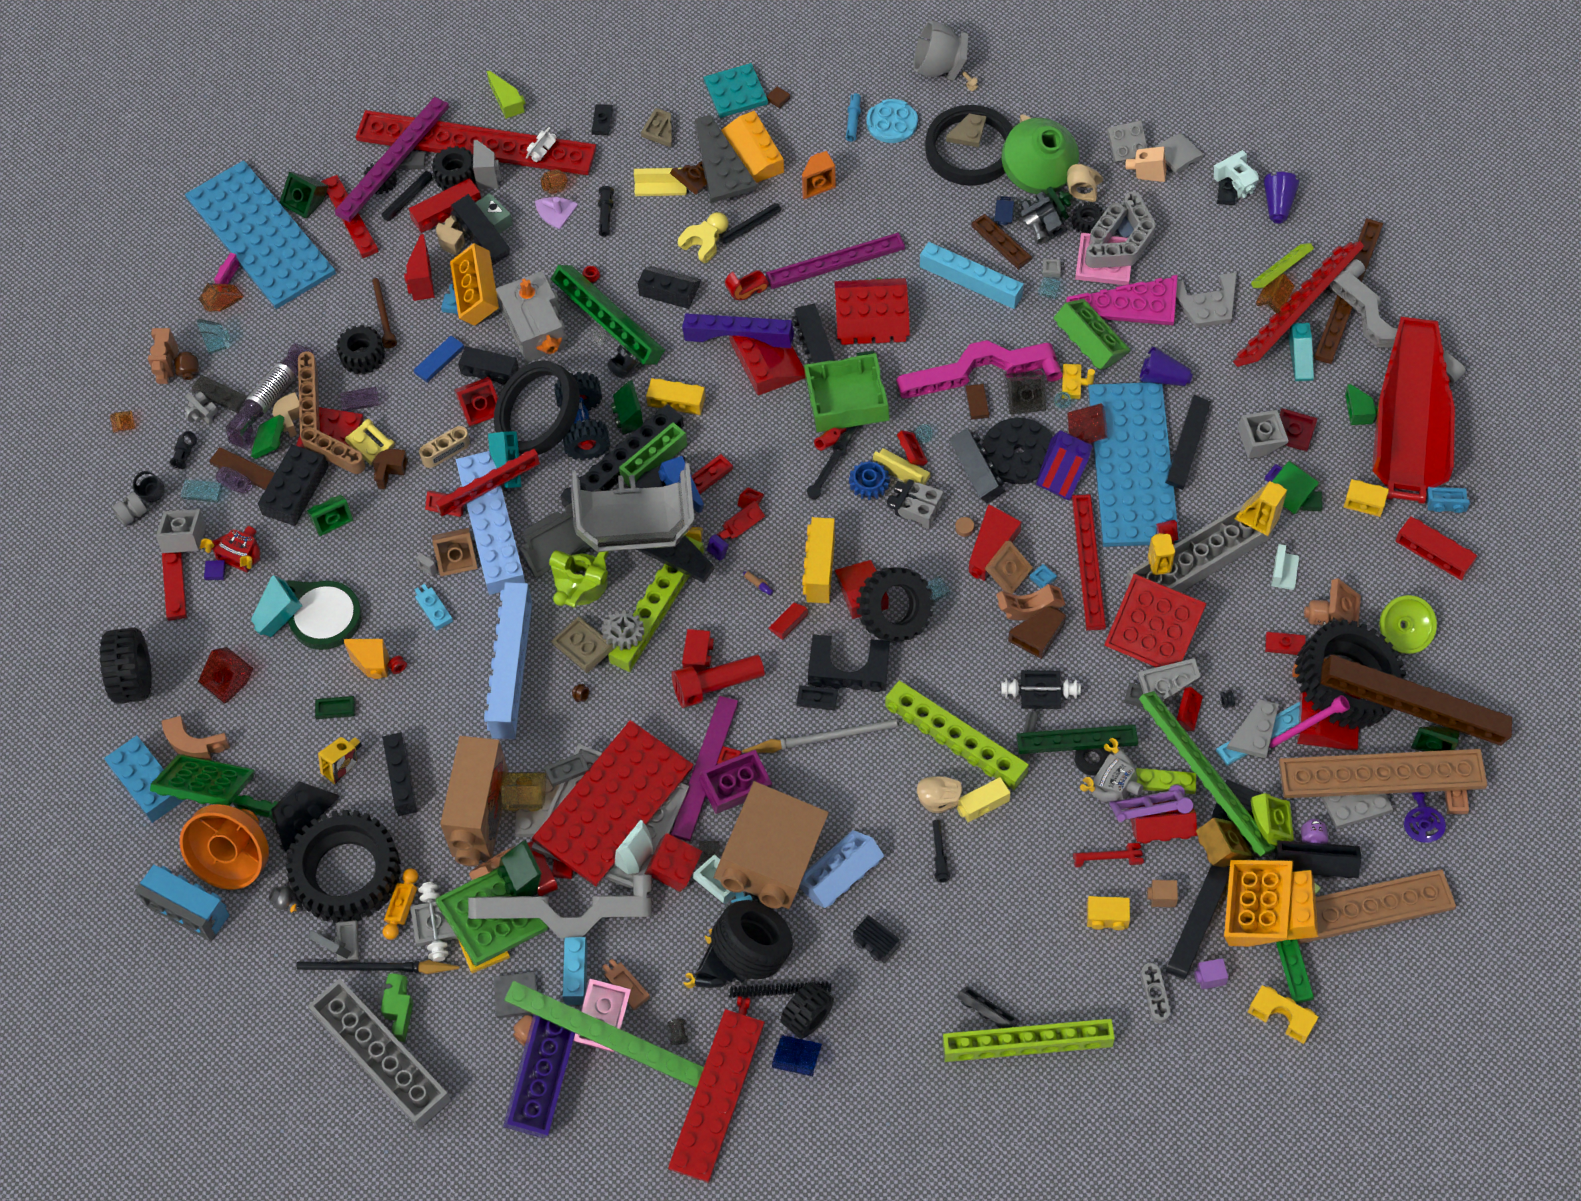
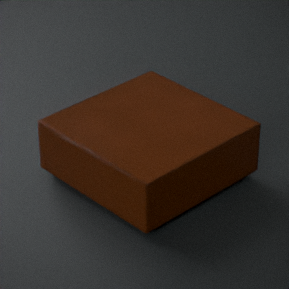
M777 86L766 97L768 102L780 109L790 99V94Z

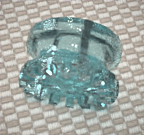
M1059 392L1056 394L1054 402L1059 408H1067L1071 403V398L1068 393ZM1060 395H1064L1065 398H1068V401L1065 402V405H1061L1060 402H1057V399L1060 398Z
M927 424L919 425L916 429L917 440L922 443L929 442L932 438V428ZM923 431L927 433L926 436H923Z

